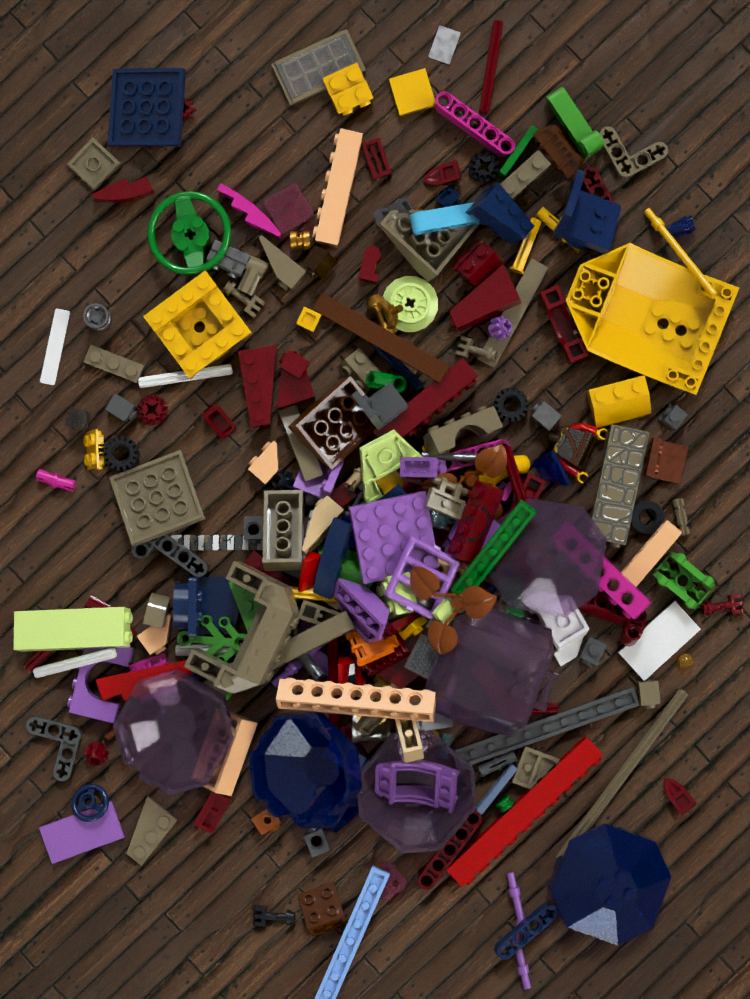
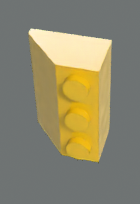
M645 375L586 391L594 424L597 428L652 414L650 394Z

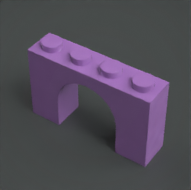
M135 647L115 648L117 657L102 662H110L128 667L131 664ZM81 649V651H84V652H83V655L89 654V653H93V652H96V651H100V650H104V649ZM97 663L76 668L79 672L78 677H74L72 688H74L73 696L69 697L67 707H70L69 713L115 723L121 703L107 699L103 700L96 696L88 684L89 672Z

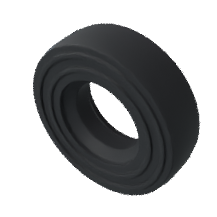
M640 501L634 505L630 524L640 534H654L664 522V512L660 505L654 501ZM644 510H650L654 514V521L650 525H644L640 521V514Z

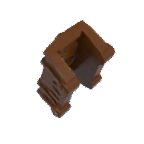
M550 125L533 134L534 141L540 144L541 151H544L543 154L548 161L556 167V170L562 172L564 179L571 180L576 170H580L583 166L585 159L567 141L561 128L556 125Z

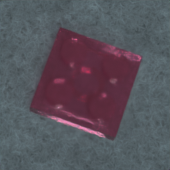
M296 182L263 201L264 206L282 236L315 217Z

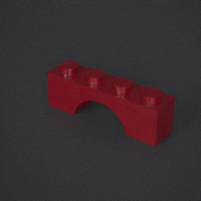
M559 285L540 292L539 298L568 365L586 358L589 354L582 338L571 321L566 301Z

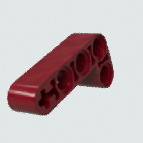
M585 587L579 588L572 599L580 611L623 626L620 639L624 645L630 647L638 642L646 623V611L638 617L640 621H636L632 617L628 619L621 612L623 610L622 607L618 604L615 606L607 599L608 595ZM596 603H601L603 608L598 607ZM614 609L620 610L621 614H617ZM628 632L632 633L635 638H631Z

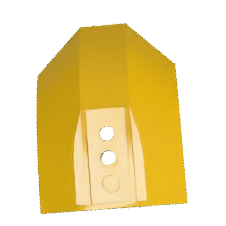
M630 242L580 264L566 298V303L587 351L639 374L697 395L739 287L704 275L718 293L715 297L711 298L688 268L646 251ZM660 319H666L669 322L666 329L658 327L657 323ZM678 326H683L687 332L685 335L679 336L676 334L675 329Z

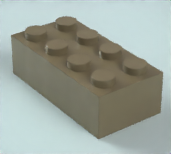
M303 490L264 491L262 563L265 571H297L302 568L304 560L302 547L304 544L305 502Z

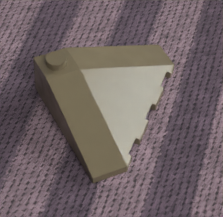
M391 210L380 222L379 226L411 266L428 282L440 273L478 226L476 224L414 235L409 215L423 210H409L408 213H398V210Z

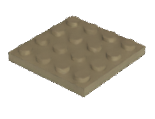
M181 450L109 477L133 547L205 520Z

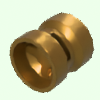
M309 230L302 233L290 231L291 250H297L298 248L310 250Z

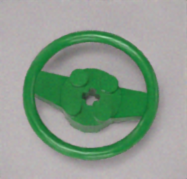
M194 191L179 192L164 199L153 211L147 229L148 244L153 256L166 269L182 275L200 274L216 266L225 256L231 241L230 220L224 208L212 197ZM191 199H197L209 204L218 213L223 224L224 236L222 245L217 254L205 264L204 250L211 241V233L207 224L197 216ZM174 202L177 221L173 223L171 239L175 247L184 253L188 267H181L168 261L159 251L155 240L157 220L161 213ZM193 232L196 233V236H193L194 239L190 240L187 234Z

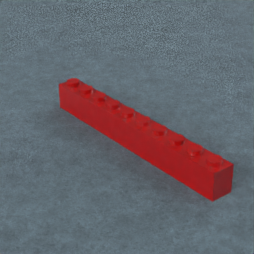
M586 736L582 737L543 778H540L531 789H527L515 801L512 807L503 812L458 854L446 871L461 887L465 884L467 886L475 880L474 876L479 871L483 872L490 865L488 862L491 859H497L504 852L502 849L507 844L511 846L517 840L516 836L521 831L523 833L531 827V822L535 818L539 819L545 814V808L549 805L553 806L560 799L558 796L563 791L567 793L574 786L572 783L577 778L579 780L588 773L586 770L591 765L594 767L601 761L603 754Z

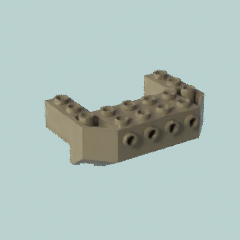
M241 561L233 562L226 579L256 594L254 600L261 605L234 662L227 663L200 648L191 650L184 665L185 668L214 682L213 686L233 694L265 684L267 681L270 682L274 675L272 670L275 664L280 662L283 655L281 651L284 646L288 645L291 636H289L290 632L298 625V616L300 614L290 586Z

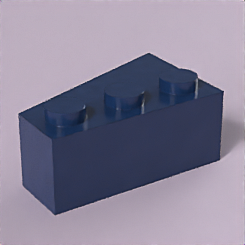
M500 183L485 189L465 212L469 216L473 215L479 219V223L482 225H488L495 234L510 244L526 238L535 227Z

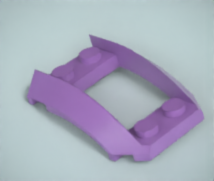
M404 760L378 763L375 770V793L380 797L382 795L389 800L390 805H393L394 802H415L435 808L441 806L449 809L448 812L452 814L458 799L456 788L457 776L460 771L424 760L405 763ZM411 770L435 775V788L421 785L396 786L397 771Z

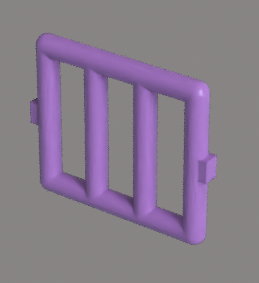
M412 536L409 538L387 586L385 596L405 606L404 609L410 612L415 611L431 620H435L432 612L445 597H435L432 595L431 598L435 602L430 611L397 594L394 590L398 581L411 587V578L402 574L406 564H409L413 567H424L433 572L439 581L443 582L439 593H447L460 566V561L442 552L440 547L436 545L431 546ZM414 546L450 564L447 575L412 558L410 555Z

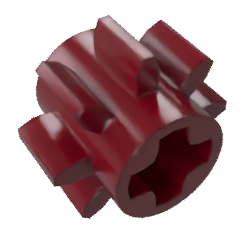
M185 97L184 107L186 106L187 110L183 113L184 123H186L188 118L194 119L192 112L197 111L195 107H191L193 101L187 102Z
M93 742L88 744V748H85L83 756L87 757L86 761L90 765L99 766L104 764V760L108 759L109 751H106V746L103 743Z

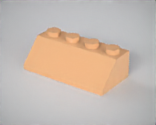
M217 707L191 780L215 793L232 796L258 723Z

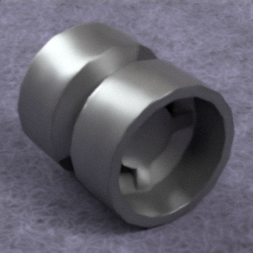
M91 304L84 310V321L93 330L104 331L111 325L112 316L109 310L101 304Z

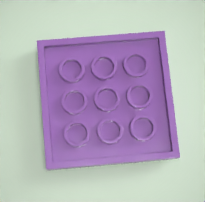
M426 491L349 506L363 584L385 580V577L392 576L410 537L414 536L431 546L435 545L429 508L424 507L427 497ZM414 546L410 555L412 558L433 569L439 568L437 557ZM406 564L403 573L409 572L411 574L413 566Z

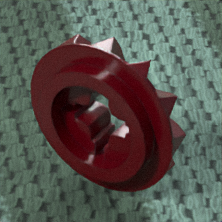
M147 395L137 405L139 418L148 425L160 424L168 413V406L165 400L158 395ZM147 404L151 406L157 405L155 410L158 416L153 413L146 416L149 411Z

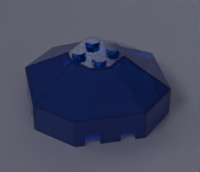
M288 712L275 716L271 721L273 724L269 730H265L259 739L257 748L252 750L248 756L253 796L257 800L262 799L267 804L266 809L275 818L288 814L294 820V824H297L300 828H334L363 787L358 748L322 712Z
M604 823L569 841L564 857L560 855L557 858L552 879L549 880L547 889L562 922L567 928L615 945H620L653 929L671 880V874L653 839L622 827L616 828Z

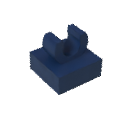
M447 187L435 199L437 204L443 208L451 206L453 202L457 205L461 204L460 200L457 199L460 195L450 187Z

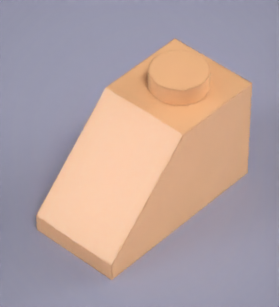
M171 613L167 614L163 628L150 626L137 636L150 655L153 653L158 655L166 649L164 645L169 640L172 622Z

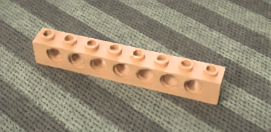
M286 678L279 679L276 702L279 709L434 722L436 692L427 689L418 691L410 688L395 689L390 686L373 687L369 684L360 686L352 683L337 684L332 681L315 682L311 679L303 681ZM297 692H303L300 695H295ZM318 693L322 694V695L319 696V697H315V696H314L315 694H318ZM336 695H340V696H341L340 698H337V699L333 698V697L336 696ZM355 697H360L359 700H353ZM380 699L378 702H373L372 700ZM394 700L400 701L397 704L391 703ZM413 702L419 703L418 705H411Z

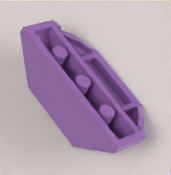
M341 578L337 579L334 598L338 600L341 612H348L355 630L367 643L381 640L390 609L367 586Z

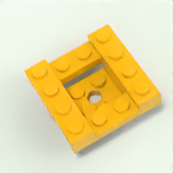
M206 271L202 272L143 316L189 379L194 378L207 365L225 355L238 342L252 335V332ZM198 322L205 324V330L201 333L196 332L194 329Z

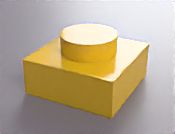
M304 307L296 325L314 333L322 315Z

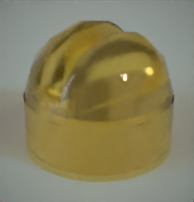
M686 653L682 654L678 658L679 668L694 666L692 656Z

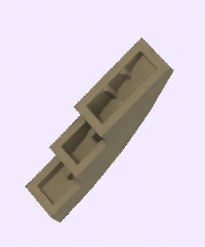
M293 405L279 410V416L304 481L323 476L317 457L298 440L288 427L300 416L297 406Z

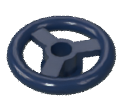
M84 785L73 795L71 802L72 811L81 821H96L106 813L109 806V797L105 789L99 785ZM95 790L102 795L103 806L96 803ZM80 797V799H79L80 805L77 806V801H78V798ZM91 799V803L87 805V801ZM92 808L98 811L93 816H85L80 813L85 809Z

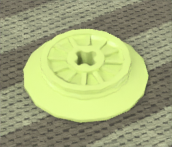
M403 276L394 280L386 288L383 295L384 299L393 304L394 307L399 304L402 305L403 311L398 313L396 329L403 332H417L425 329L434 320L438 311V297L435 289L426 280L417 276ZM407 299H409L410 301H415L413 304V308H411L410 306H405L407 304Z

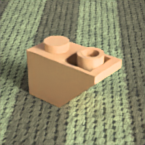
M268 441L261 449L263 453L259 457L255 456L249 462L250 467L248 469L265 485L279 471L278 444L275 441L272 443Z

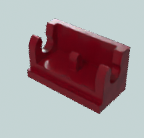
M212 791L193 825L208 833H213L232 798Z

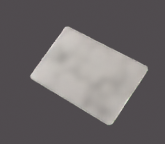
M439 26L429 58L450 64L460 32Z

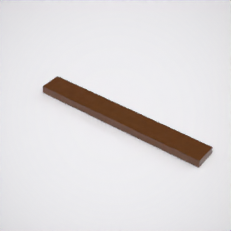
M324 293L321 294L312 308L315 312L440 384L451 368L446 363Z

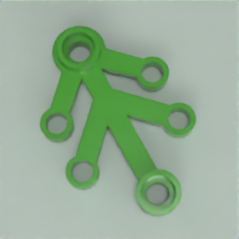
M203 615L202 622L200 623L214 637H189V641L185 642L184 636L188 635V631L178 633L177 642L179 645L189 646L192 643L211 644L212 646L206 652L212 655L217 653L223 646H232L223 655L217 656L219 659L223 657L227 663L239 651L241 647L239 642L244 640L246 634H239L232 626L231 619L224 616L219 619V626L225 628L232 637L225 638L213 624V618L210 615ZM206 617L209 618L208 624L204 623V619ZM223 619L228 621L226 626L222 624Z

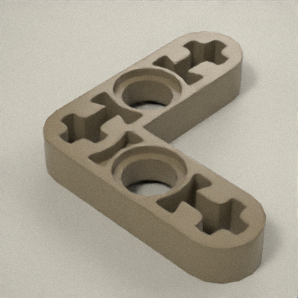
M607 126L601 129L599 133L604 140V151L618 176L624 179L663 160L668 154L667 145L663 142H656L629 156L614 128ZM605 132H607V134H612V136L610 137L612 143L614 141L617 142L615 144H612L609 148L607 147V145L610 144L608 138H603ZM656 147L664 150L662 156L656 154L651 158L650 154L656 151ZM619 148L622 155L618 158L613 157L611 150ZM644 155L648 160L647 164L640 165L637 162L638 156ZM624 157L626 160L623 161V164L625 165V167H630L628 174L626 172L621 171L623 168L621 162L618 165L616 163L621 161Z

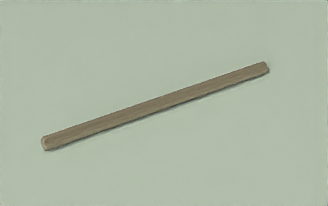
M679 689L558 852L556 858L560 862H566L687 698L688 694L684 690Z

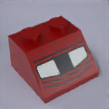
M351 653L338 654V684L352 683L363 686L366 684V678H362V671H365L363 666L357 665V658L353 657Z

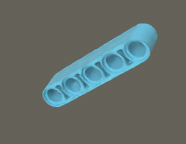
M473 203L420 211L409 215L414 235L481 223L473 215L469 216L465 213Z

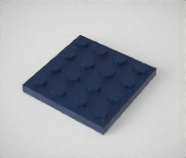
M113 69L108 145L181 146L186 69Z

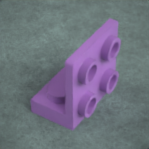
M318 459L323 476L305 482L301 470H299L293 488L303 490L304 493L319 499H324L326 496L330 497L342 470L344 460L330 470Z

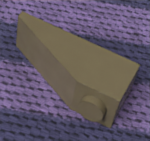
M261 235L259 237L277 280H279L278 285L286 291L288 289L293 291L307 274L306 271Z
M303 599L298 618L318 625L342 612L312 600Z

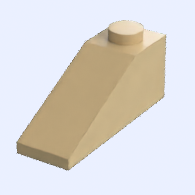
M328 496L324 499L321 498L315 505L302 547L304 556L314 551L327 537L334 517L343 520L346 516L344 509Z

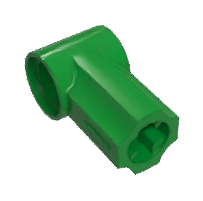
M370 371L366 376L367 387L381 389L391 382L398 393H401L405 390L407 384L403 376Z

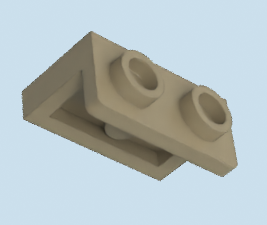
M360 348L344 359L338 366L341 374L344 377L351 376L364 393L370 389L366 383L367 374L370 371L380 372Z

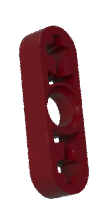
M586 167L583 170L584 178L582 183L587 193L593 195L595 188H601L604 192L601 198H607L608 201L614 203L597 169ZM587 172H589L590 174H594V176L592 177L594 183L596 181L599 182L598 184L593 185L591 188L589 187V185L592 184L591 180L589 178H585Z

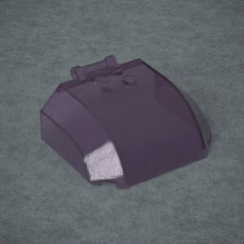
M492 608L486 616L480 619L470 618L466 614V610L462 613H457L448 626L456 630L458 643L452 651L443 655L437 654L425 689L436 692L435 712L471 727L511 737L527 725L533 708L546 711L548 707L546 704L555 680L559 678L558 673L548 670L554 655L552 629L539 621L496 608ZM548 677L540 700L536 701L544 678Z

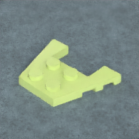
M394 429L359 448L365 502H373L383 497L376 484V480L399 469L401 457H423Z

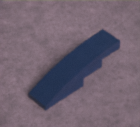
M336 517L333 518L321 554L313 593L328 599L334 596L336 580L340 577L342 561L347 556L351 523Z

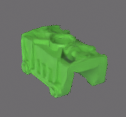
M669 552L653 571L652 575L657 578L660 586L668 587L684 600L687 608L696 610L715 587V581L711 576H705L689 563L683 553ZM668 558L677 563L678 570L670 568V564L667 561ZM658 570L668 571L672 579H668L659 573ZM681 575L687 577L688 582L685 586H680L677 582L678 577ZM692 582H700L708 590L706 592L695 589L696 585ZM687 591L689 593L694 592L698 602L688 596Z

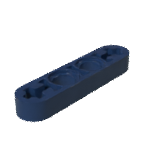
M550 903L540 905L495 944V954L503 960L511 958L557 918V909ZM547 909L550 910V911H549V913H550L549 916L546 915V914H547V913H546V910H547ZM537 920V927L530 930V922ZM521 932L523 934L522 940L515 942V935ZM503 946L506 947L505 953H503L501 949Z

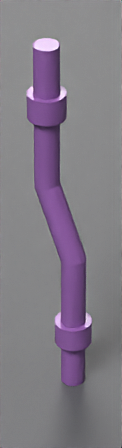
M514 872L506 873L510 887L508 891L513 900L517 926L525 917L519 896L521 895L520 888L516 884ZM520 932L515 935V942L521 941L522 933ZM521 948L515 953L518 962L517 970L518 974L521 975L524 989H530L529 967L525 963Z

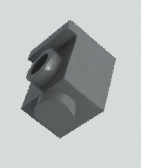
M669 404L658 420L674 431L688 414L677 405L672 406Z

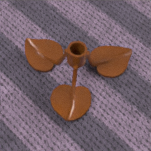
M503 444L481 450L475 457V467L477 469L466 467L462 471L458 483L462 484L464 481L467 486L474 487L476 480L479 481L478 475L483 476L486 473L490 478L500 476L507 464V455ZM451 473L437 474L438 477L443 476L447 478L449 482L457 483L456 477ZM428 478L421 484L426 493H428L431 487L437 489L436 484L431 482V478ZM445 489V493L452 494L451 490ZM501 503L494 517V520L499 522L503 513Z
M414 566L411 570V590L419 599L427 600L432 595L435 597H452L451 606L455 611L444 621V624L440 621H434L428 629L429 642L432 648L441 655L452 651L458 643L456 630L451 626H447L457 613L465 609L466 614L470 618L480 619L491 611L497 600V596L478 586H469L458 595L455 592L452 594L436 593L435 591L440 588V582L433 572L420 566Z

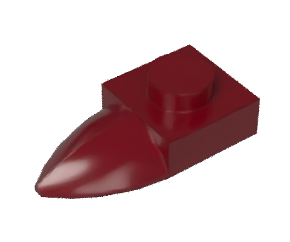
M456 160L433 168L423 178V182L430 185H447L462 180L459 164Z
M664 778L666 795L678 812L684 815L697 804L696 801L680 783L670 778Z

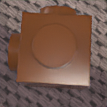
M271 804L252 816L251 820L260 834L263 835L268 831L273 833L279 829V824L282 822L280 817L283 815L277 806L274 808Z

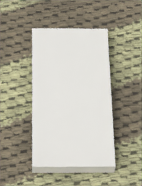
M673 601L644 628L641 638L634 646L629 647L625 645L618 653L645 681L701 629L677 602Z

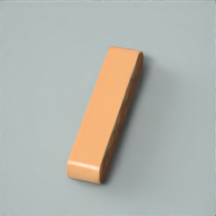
M665 520L621 573L637 587L678 539L682 531L670 521ZM614 580L609 588L612 591L617 590L618 582ZM629 593L623 596V601L630 595Z

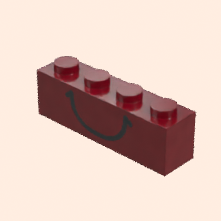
M476 480L450 543L448 553L463 561L472 562L483 547L505 491L494 484Z

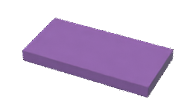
M109 801L106 813L96 821L84 822L73 814L39 827L52 864L125 837L113 801ZM92 808L80 813L85 816H93L98 811Z

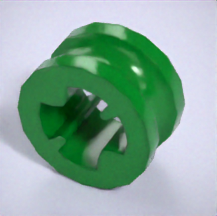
M507 795L499 800L495 806L499 807L500 812L503 813L512 807L515 802L511 801L510 796Z

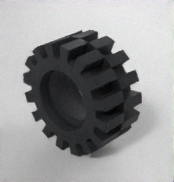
M508 387L497 394L493 405L499 418L510 423L517 422L526 415L529 402L522 390ZM507 398L517 400L518 409L515 412H507L504 409L503 404Z
M124 436L110 439L109 443L105 445V450H103L106 464L117 471L129 470L139 460L140 451H138V446L133 440ZM120 446L128 449L129 456L125 461H118L114 456L115 450Z

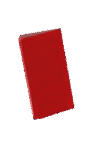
M311 551L303 560L298 585L299 592L314 588L321 554Z

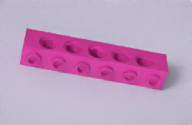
M565 522L550 538L553 541V547L559 552L563 550L567 554L566 559L572 565L577 564L581 568L580 573L587 579L589 577L595 581L593 585L600 592L604 590L609 595L607 599L615 606L618 604L622 607L623 610L621 612L628 619H631V617L637 619L652 604L634 584L569 522ZM575 540L577 546L571 551L568 549V542ZM588 553L591 558L587 564H584L581 560L582 555ZM599 566L604 568V575L602 577H597L595 574V570ZM612 580H616L619 585L615 591L609 588V583ZM627 593L631 594L633 598L632 602L628 605L623 601V596Z

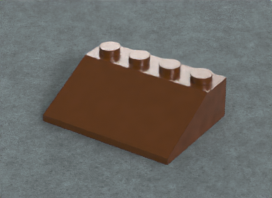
M351 376L342 377L288 426L298 440L330 470L337 466L376 429L352 396L357 390L362 396L365 393Z

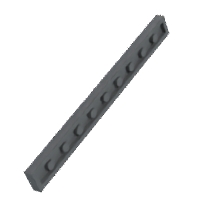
M630 687L454 749L452 752L458 769L640 706L634 687Z

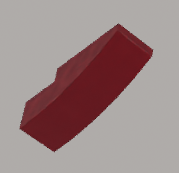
M147 177L131 184L124 178L91 194L95 202L124 203L146 198L155 194Z

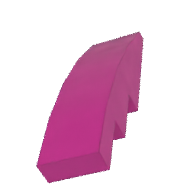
M221 183L219 184L218 194L233 200L231 204L232 209L247 215L245 219L246 224L281 240L282 235L280 231L253 203L236 191Z

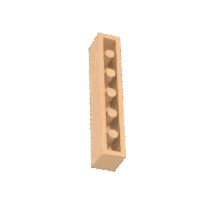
M340 128L339 134H335L333 145H336V150L331 152L329 163L332 164L331 171L327 170L325 182H328L327 189H323L321 200L324 201L323 207L318 209L317 219L320 220L318 226L314 227L312 235L317 244L338 248L363 133Z

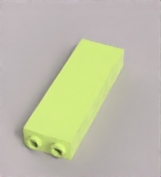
M126 607L14 611L13 650L27 652L108 649L112 647L130 648V643L133 639L130 623L133 621L131 609Z

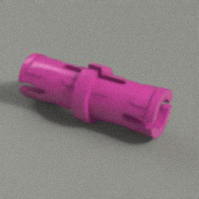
M39 469L36 475V481L47 483L53 488L58 487L73 492L76 486V480L65 478L59 473L53 474Z

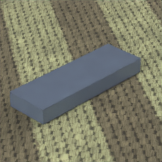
M512 763L505 768L476 805V810L481 815L517 771V767Z

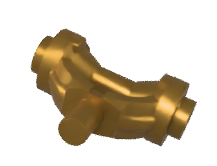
M379 294L369 297V301L366 302L367 308L377 315L380 326L393 334L397 333L398 313L403 311L402 305L399 304L394 307L393 304L384 299V296L380 297Z

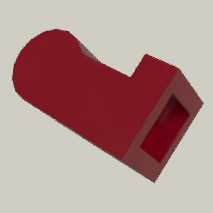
M371 245L364 252L358 277L360 281L373 284L378 283L379 275L374 273L376 264L381 259V251L377 246Z

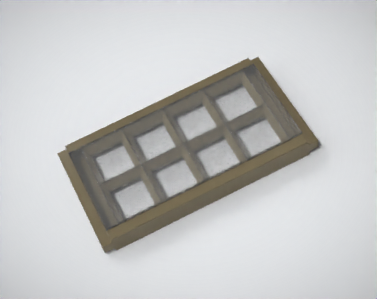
M347 29L271 64L290 106L327 90L322 78L357 62L361 72L366 71Z

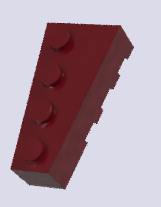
M277 345L238 351L251 428L270 426Z

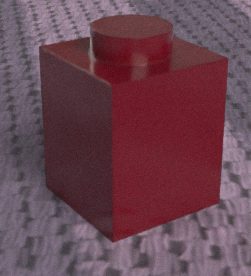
M291 350L288 353L284 352L279 360V363H281L279 367L301 380L310 365L309 361Z

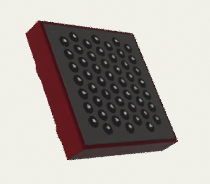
M420 633L403 668L439 685L455 649L441 655L432 648L428 636Z

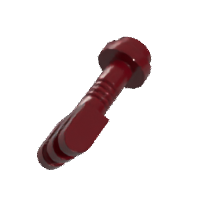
M742 594L728 595V601L711 604L709 600L704 601V603H701L702 614L710 616L713 611L730 609V614L745 613L744 609L736 608V606L744 605L743 601H735V599L742 598Z

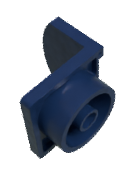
M577 169L566 189L564 196L568 197L553 235L563 238L574 248L580 250L593 249L606 254L612 244L621 206L581 191L584 171Z
M189 577L188 583H175L173 595L174 629H188V637L211 634L200 623L202 622L203 615H210L213 618V624L222 635H229L225 628L219 626V619L224 616L229 617L234 628L238 620L239 609L229 585L231 581L227 580L226 577ZM208 617L204 619L205 624L209 623ZM223 619L222 624L224 626L228 624L227 619Z

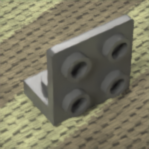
M391 382L369 398L366 394L362 396L358 390L352 394L378 431L409 408Z

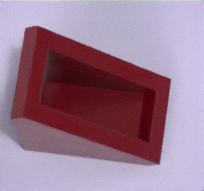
M217 403L202 414L203 418L222 440L237 428Z

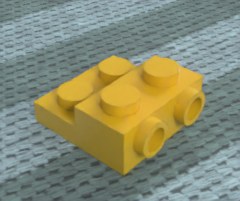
M357 62L322 78L337 114L342 113L345 116L353 112V107L360 105V108L371 104L370 100L373 99V96Z

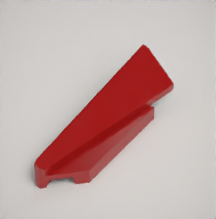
M184 660L99 678L96 680L103 700L121 694L125 701L194 673L184 667L187 661Z

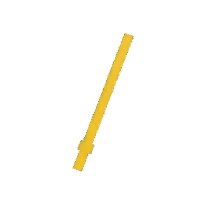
M650 208L646 209L644 214L651 221V226L655 231H659L710 297H715L718 294L717 291L665 228V223L662 219L657 218Z

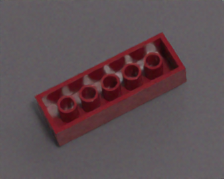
M462 358L450 368L441 384L436 381L431 383L407 403L408 409L379 431L376 428L373 431V435L379 438L394 429L401 437L409 439L416 433L417 430L415 428L419 425L424 427L431 421V415L434 413L438 415L446 409L447 406L445 404L448 401L453 403L462 395L460 392L464 388L468 391L476 384L475 379L478 375Z

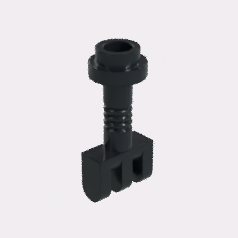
M253 906V910L261 911L260 913H253V918L260 919V921H253V926L265 927L267 920L286 921V925L295 923L296 914L292 910H287L286 913L267 912V906Z

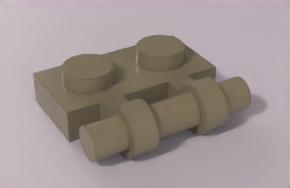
M443 476L431 478V482L436 484L437 489L429 488L424 507L452 519L460 520L466 501L459 498L460 495L466 496L468 489L463 488L459 483L449 482ZM445 489L451 490L452 494L445 493Z

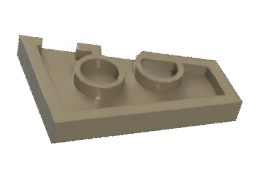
M150 796L146 798L126 853L141 866L178 820Z

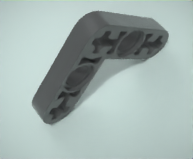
M39 716L30 718L26 723V729L29 733L61 741L53 774L58 781L67 780L71 777L82 737L81 730L77 726ZM37 720L38 725L44 726L45 722H47L45 733H42L43 728L33 730L31 723ZM51 725L58 726L59 733L57 735L49 733ZM63 727H66L65 732L75 730L77 737L71 740L69 735L64 734L63 738H61ZM65 748H69L73 752V756L70 759L63 757L62 752ZM60 760L66 763H71L70 765H66L65 771L68 772V774H65L63 777H61V773L58 772V770H61L63 768L64 764L60 763Z

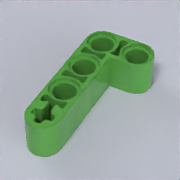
M563 87L545 97L552 112L584 159L589 158L603 148V138L598 131H592Z

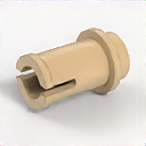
M360 467L354 469L352 476L344 483L345 488L350 485L347 490L351 492L362 481V470Z

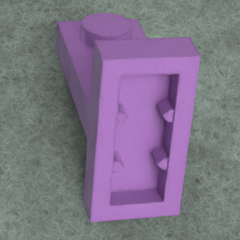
M401 457L400 477L437 478V474L446 473L447 471L446 460H438L435 457Z

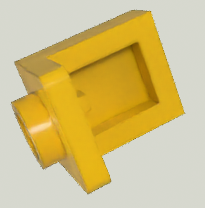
M422 615L406 629L399 632V635L403 640H406L411 635L417 636L424 630L422 626L427 622L426 618Z

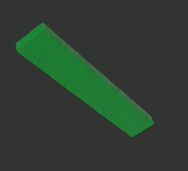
M521 499L450 591L458 595L469 586H479L537 511Z

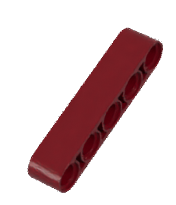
M469 808L463 813L419 872L418 884L422 889L430 890L435 886L481 824V814L475 808ZM469 814H477L478 819L475 822H469L467 820ZM458 829L466 830V835L459 838L456 836V832ZM446 845H454L455 850L452 853L445 852L444 848ZM441 860L443 866L439 869L434 868L433 862ZM423 876H430L432 878L429 884L422 883L421 879Z

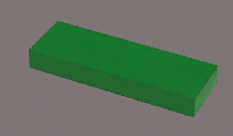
M530 126L500 169L499 176L502 179L506 178L533 139V134L538 131V128L535 126Z

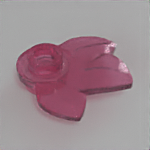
M383 862L382 870L389 872L390 875L379 900H389L395 893L402 892L406 888L407 883L405 877L398 873L397 867L393 863ZM394 880L399 882L398 887L394 885Z

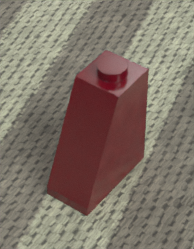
M281 369L277 400L278 409L315 398L307 370L301 380Z

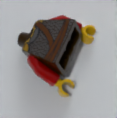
M578 423L572 424L569 427H563L560 434L551 431L547 441L555 444L553 452L556 454V460L562 470L573 477L576 476V480L580 483H584L579 479L580 475L584 474L588 477V474L579 470L583 469L596 439H606L600 436L601 431L604 433L608 432L605 428L597 430L595 426Z

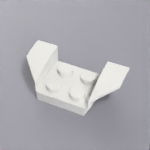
M538 590L524 598L523 602L530 614H537L556 649L552 653L559 665L562 666L576 658L583 637L590 628L571 595H558Z

